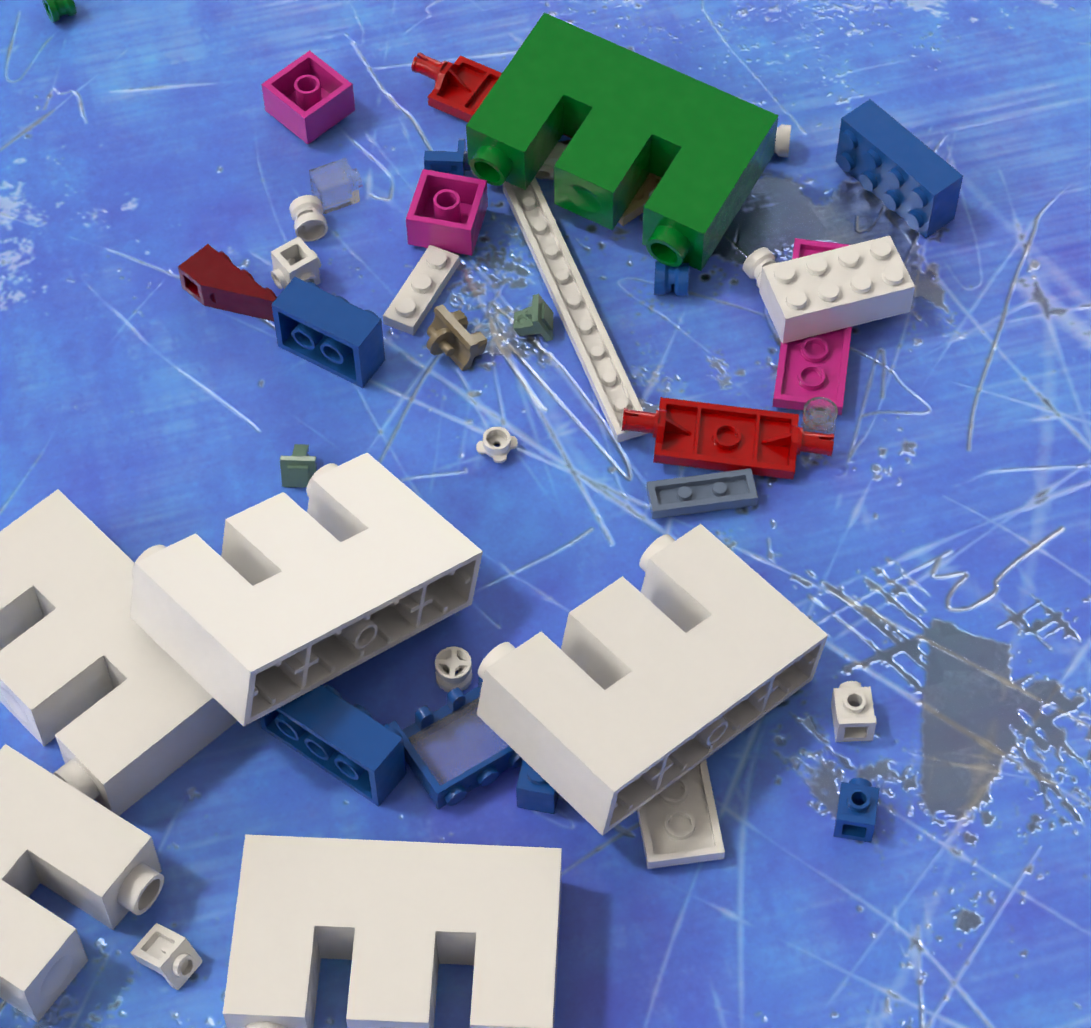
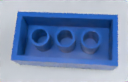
M871 99L841 118L835 162L838 163L843 171L850 173L861 183L864 189L871 191L883 201L889 210L896 212L907 222L910 228L917 230L925 238H928L955 219L963 179L962 174Z
M320 685L259 718L263 730L378 807L407 774L403 738L399 731L389 724L382 725L374 720L371 714L361 705H351L342 699L340 693L330 685Z

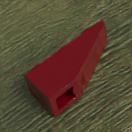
M207 244L178 266L182 288L204 306L274 321L271 304L277 298L275 293L271 289L263 288L255 282L247 270H240L224 252H218Z

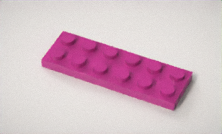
M795 238L792 259L849 245ZM852 327L784 344L781 342L772 407L842 415Z

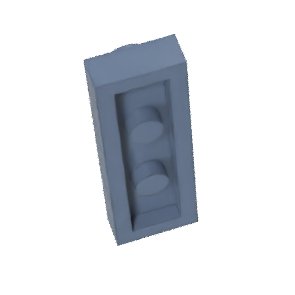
M751 468L649 481L646 484L652 519L756 506L758 503V495Z

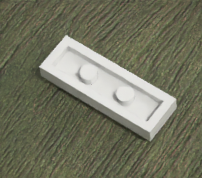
M429 245L384 313V324L414 336L460 265L459 255Z

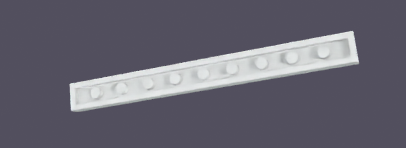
M534 177L526 191L505 181L503 183V192L616 442L649 434L627 430L621 431L624 408L635 411H643L536 178Z

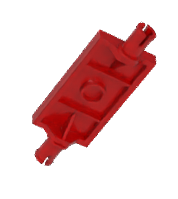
M419 52L417 57H414L411 66L413 72L435 80V87L428 95V105L466 122L470 121L502 74L461 55L455 63H451L446 60L440 62Z
M660 397L659 410H656L655 413L624 408L621 430L652 433L653 437H656L653 463L719 471L751 468L753 475L792 480L795 474L796 456L800 455V452L832 456L834 446V434L803 431V428L798 426L799 414Z

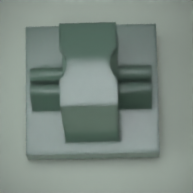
M539 294L533 295L532 306L514 313L513 329L519 336L541 334L546 341L553 340L554 313Z
M295 444L292 456L281 455L282 487L307 488L309 480L317 471L316 456L308 454L309 445Z

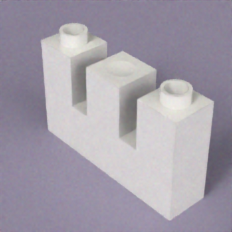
M368 453L339 466L330 463L318 469L307 485L306 493L309 497L307 512L287 494L282 492L225 519L221 556L195 533L168 547L164 545L152 546L145 550L134 562L132 568L133 585L130 618L242 726L252 723L472 605L483 551Z
M57 489L0 531V702L43 746L56 738L65 764L53 773L55 776L120 816L236 723L237 720L130 618L133 585L132 568L134 562Z
M699 524L677 540H674L668 534L662 535L645 550L639 562L640 568L646 572L641 592L622 576L570 611L561 649L541 631L517 648L510 642L499 644L487 654L478 668V676L483 682L477 715L602 836L813 680L828 637L827 633L702 524Z
M6 744L0 749V998L38 1023L85 966L88 959L76 928L29 898L40 883L114 930L129 911L135 915H141L152 906L162 890L164 876L160 873L162 870L150 835Z
M245 834L223 1007L226 1027L314 1028L321 958L352 960L346 1014L348 1028H434L439 964L474 965L470 1028H554L562 883V848Z

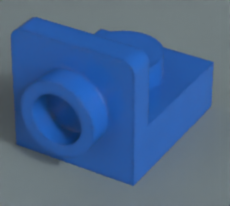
M459 139L457 152L425 151L424 169L465 176V171H471L470 165H468V151H466L465 139Z

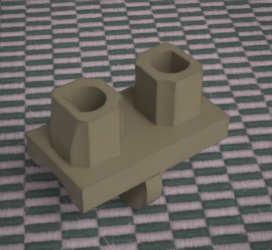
M443 304L436 306L433 311L435 318L427 329V335L430 337L427 342V349L433 355H439L444 352L462 371L470 369L474 357L484 353L487 338L481 332L470 334L466 330L468 321L461 310L449 312Z

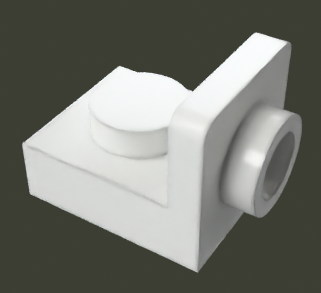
M158 923L149 930L130 952L137 962L161 974L169 985L176 990H179L202 964L201 957L185 937Z

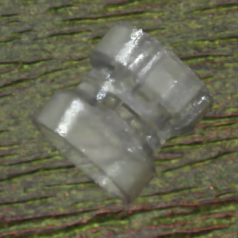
M814 397L808 400L804 405L801 427L803 431L835 434L838 417L836 404L824 397Z

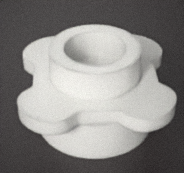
M491 427L483 434V441H479L476 444V450L479 454H487L492 457L496 463H503L507 460V454L510 450L518 446V441L515 436H510V433L505 428Z

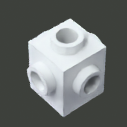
M299 236L271 251L273 265L271 277L279 289H285L294 277L316 285L321 283L319 268L321 267L320 259Z

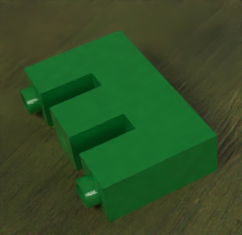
M543 13L466 125L468 165H470V168L478 178L487 180L488 184L500 186L506 181L526 191L562 135L573 137L554 165V204L612 231L649 173L662 177L643 207L642 244L646 246L654 259L664 265L677 267L681 263H689V266L702 271L774 155L779 115L554 16Z

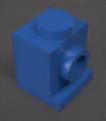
M853 778L849 783L841 782L833 837L872 842L880 788L872 787L871 782L863 778Z

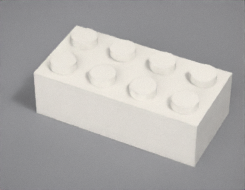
M886 236L763 266L759 293L780 340L784 344L908 313L911 310L915 285L891 236Z

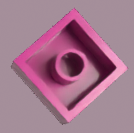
M310 50L261 84L265 111L306 144L311 143L355 111L353 84Z
M422 169L406 217L408 245L425 248L433 245L448 252L472 256L488 207L487 180Z

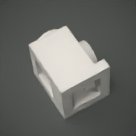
M847 681L840 684L839 688H833L831 709L835 742L873 741L877 721L874 715L871 687H862L861 683L857 681Z

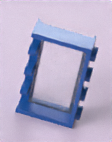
M480 677L478 678V687L466 694H463L459 687L449 691L447 694V705L433 713L426 705L420 707L415 712V723L402 730L396 720L389 723L402 735L405 761L436 804L437 810L447 804L453 806L466 797L469 791L479 785L481 787L488 786L503 771L510 767L518 768L522 765L523 759L477 715L483 682Z

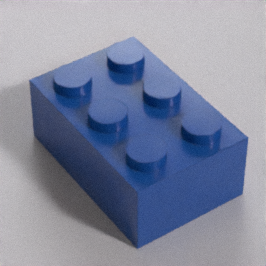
M297 277L291 280L271 304L278 347L361 388H364L385 361L382 320L374 312L363 310L349 303L345 298L334 296L320 289L316 284L305 282Z

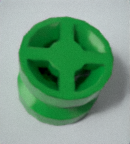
M42 0L46 13L53 23L59 21L61 16H73L77 13L73 0Z

